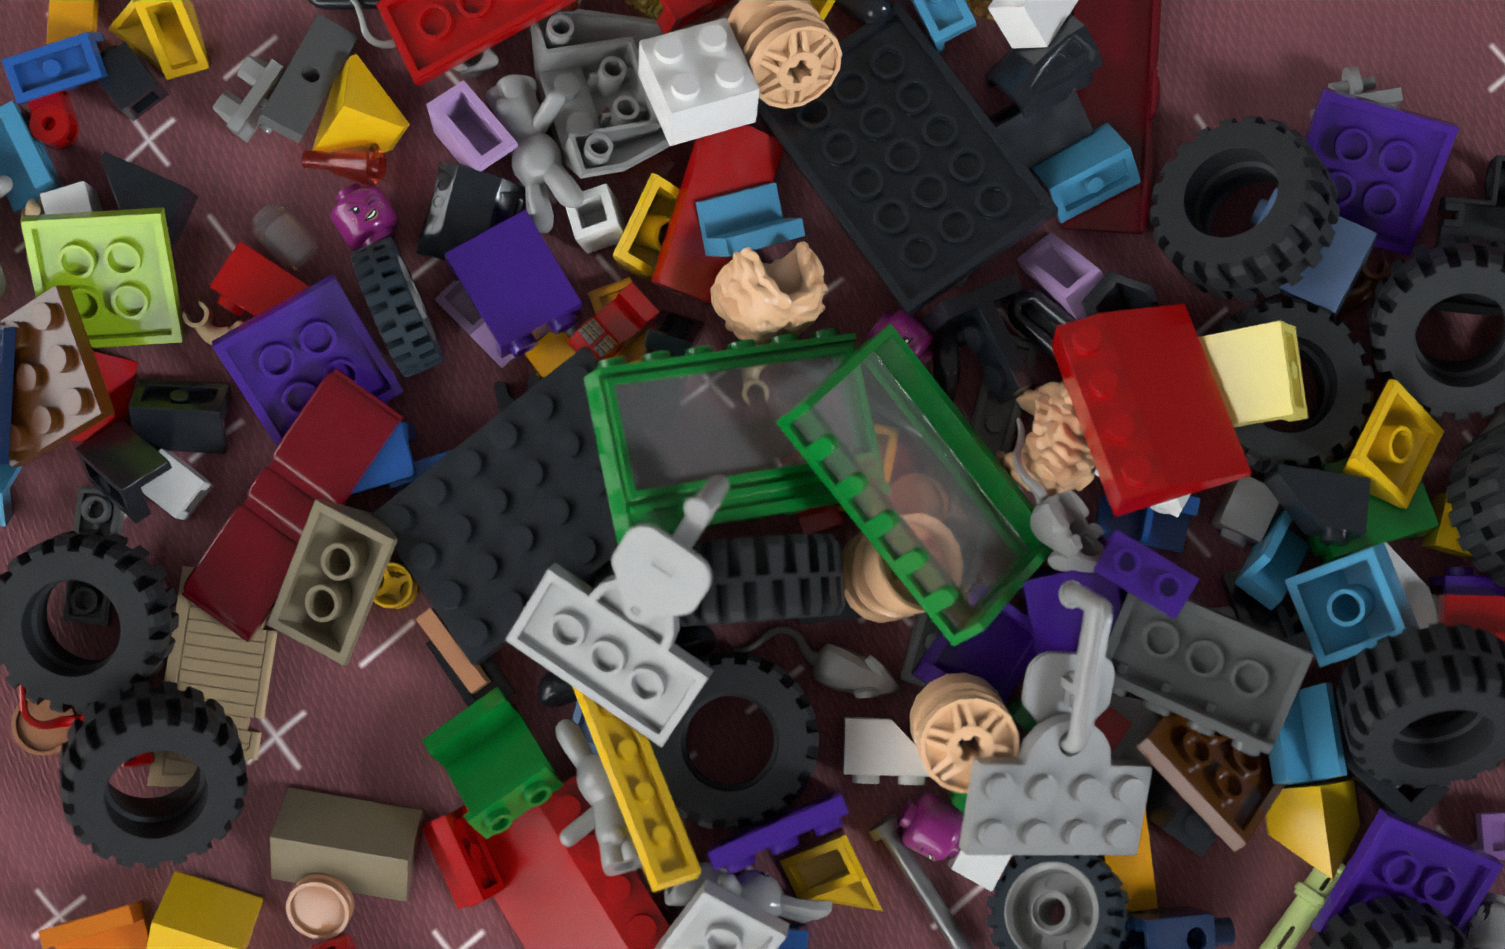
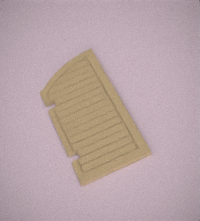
M182 566L175 610L179 614V627L171 635L176 642L172 652L168 655L164 681L176 682L180 691H185L188 686L203 691L205 702L209 698L215 699L223 706L225 716L231 717L237 727L245 762L250 759L258 760L262 733L248 731L250 717L264 719L278 631L264 630L265 619L251 641L246 642L182 595L185 581L194 569V567ZM154 751L155 762L150 766L147 786H183L193 776L198 765L186 756L175 752Z

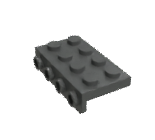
M1128 593L1109 637L1105 657L1111 661L1115 671L1112 693L1126 696L1128 691L1145 699L1143 706L1164 716H1169L1171 711L1189 719L1187 725L1190 728L1208 736H1214L1215 731L1232 738L1231 745L1236 749L1252 756H1258L1260 751L1270 754L1315 653L1189 598L1176 618H1170Z

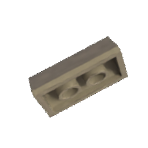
M317 499L308 517L267 625L342 665H347L398 539L391 529L386 526L385 522L372 516L373 513Z
M288 787L270 835L271 879L297 883L301 878L309 874L325 873L343 881L352 893L407 902L424 810Z

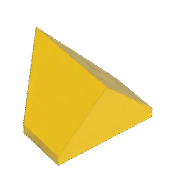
M131 0L108 27L112 33L122 41H125L132 49L164 73L166 80L210 68L194 5L190 0Z
M357 54L348 58L332 84L310 156L388 152L393 150L410 126V123Z
M1354 780L1283 787L1265 815L1267 835L1333 880L1360 827Z
M843 829L780 860V864L798 899L833 901L834 904L883 911Z

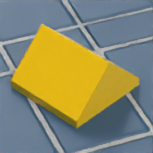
M651 173L612 255L619 268L649 282L652 280L680 191L678 187L657 174Z
M1389 379L1341 474L1371 478L1369 494L1396 507L1407 509L1444 430L1397 380Z
M175 870L152 920L146 949H247L264 897Z

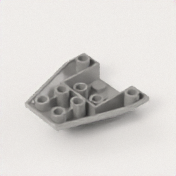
M573 8L559 10L531 25L535 80L541 101L543 103L547 94L553 89H559L565 95V101L551 123L550 129L554 141L558 144L563 154V163L581 179L625 171L670 147L638 75L639 41L663 35L655 19ZM689 24L681 29L689 28L696 25Z

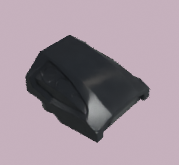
M1069 14L1048 47L1012 48L1000 61L990 68L985 74V79L990 88L994 86L1020 108L1022 116L1028 118L1066 100L1072 91H1078L1089 86L1094 80L1093 70L1102 66L1103 63L1100 50L1086 26Z
M439 162L433 195L418 239L416 253L421 256H429L446 261L445 253L522 212L526 199L525 187L504 178L465 166Z

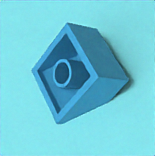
M1384 542L1285 579L1319 667L1357 655L1366 647L1371 649L1376 646L1377 640L1387 635L1394 637L1402 634L1403 629L1414 626L1416 629H1420Z

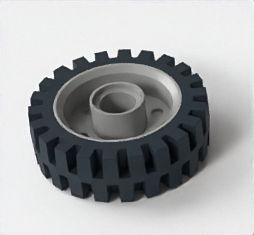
M388 237L352 252L351 260L356 276L359 279L358 282L361 290L365 294L367 305L371 309L373 319L380 329V334L402 375L407 378L444 362L443 350L431 318L427 313L424 301L393 239Z
M1014 855L1013 857L1016 861L1013 864L1007 863L1003 870L1004 876L998 880L994 887L996 890L995 896H988L987 907L992 909V915L986 916L987 926L992 928L994 932L990 934L993 945L1000 949H1119L1120 942L1127 941L1129 931L1125 930V923H1131V912L1126 909L1125 905L1129 903L1128 895L1122 890L1121 885L1123 883L1118 875L1112 872V868L1095 855ZM1063 903L1065 906L1064 919L1054 926L1051 921L1052 910L1056 905Z

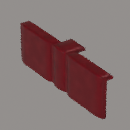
M1078 0L1073 8V16L1088 29L1100 50L1103 63L1102 66L1093 70V82L1086 88L1076 91L1093 129L1108 122L1131 147L1141 182L1063 222L1061 229L1143 234L1146 231L1151 208L1154 132L1151 120L1159 106L1161 90L1158 70L1156 68L1159 56L1162 0Z
M335 369L334 372L329 373L320 382L279 442L269 467H265L252 482L246 501L230 514L185 581L182 595L246 642H250L276 603L315 500L321 499L344 505L404 416L345 375L342 369Z

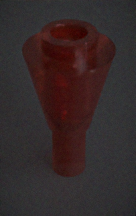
M370 143L332 150L331 152L304 150L302 166L310 169L329 170L333 174L365 186H376L379 180L384 179L386 175L387 157L385 153L381 152L377 143Z

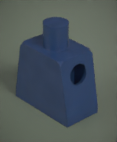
M1168 907L1131 912V923H1125V930L1129 931L1127 941H1121L1120 947L1121 949H1216V946L1233 945L1235 929L1230 917L1214 918L1211 912L1194 907Z

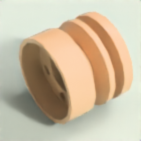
M741 0L733 8L728 22L760 89L759 98L769 106L783 109L803 106L818 98L832 85L840 70L842 51L837 38L829 30L828 25L820 18L818 11L810 0Z
M921 514L901 516L900 518L949 580L958 588L962 564L958 546L950 532L936 519ZM862 531L849 539L841 555L844 595L852 609L863 618L877 623L893 622L911 617L914 614L926 612Z
M967 673L946 674L929 682L916 696L910 711V732L929 776L943 788L959 793H968L973 757L1017 758L1019 754V733L998 691L983 678ZM975 736L976 739L973 742L969 741ZM964 739L965 741L960 745L959 741Z

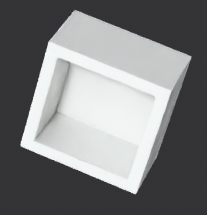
M727 18L639 41L638 75L669 146L756 122L760 89Z

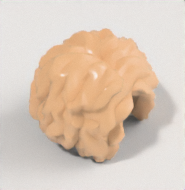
M803 241L797 243L796 247L782 259H775L771 264L762 263L758 253L750 247L742 249L741 252H735L733 260L724 265L718 273L715 283L710 288L714 310L718 316L726 320V329L733 331L740 340L754 339L755 344L758 346L776 336L785 334H796V336H799L802 332H805L815 322L819 314L825 310L822 299L828 289L824 283V269L819 258L809 248L808 243Z
M1064 380L1060 383L1049 382L1042 386H1037L1035 390L1026 389L1016 398L1020 408L1035 416L1032 432L1027 434L1021 453V460L1025 470L1032 478L1041 483L1049 497L1068 490L1076 489L1077 491H1082L1083 488L1093 481L1096 466ZM999 450L995 457L1008 474L1018 483L1020 488L1027 492H1032L1016 472L1013 452L1007 453Z

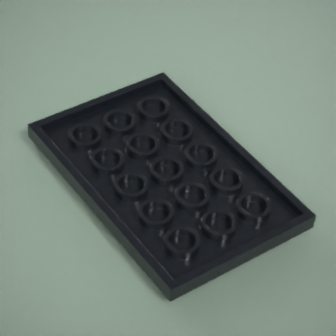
M898 2L893 5L894 11L888 20L879 24H866L839 42L842 51L840 70L832 85L818 98L803 106L786 109L769 106L759 98L757 115L773 137L777 139L790 160L906 316L910 317L1058 215V207Z
M582 347L372 514V516L384 521L386 526L397 537L398 540L394 549L472 665L481 664L508 643L505 639L546 572L554 563H557L586 583L612 563V556L619 546L615 535L584 377L596 370L599 362L595 354L588 347ZM615 386L636 491L684 483L621 391Z

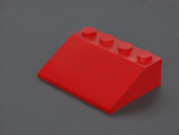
M1185 303L1104 312L1056 326L1051 348L1114 517L1251 475V470Z
M577 774L565 781L563 786L553 792L546 802L532 807L515 819L508 829L494 834L488 839L483 837L506 889L493 897L525 949H654L674 922L656 893L652 891L641 869H635L615 876L606 875L602 868L600 847L595 829L573 846H564L560 841L562 830L592 807L579 790Z

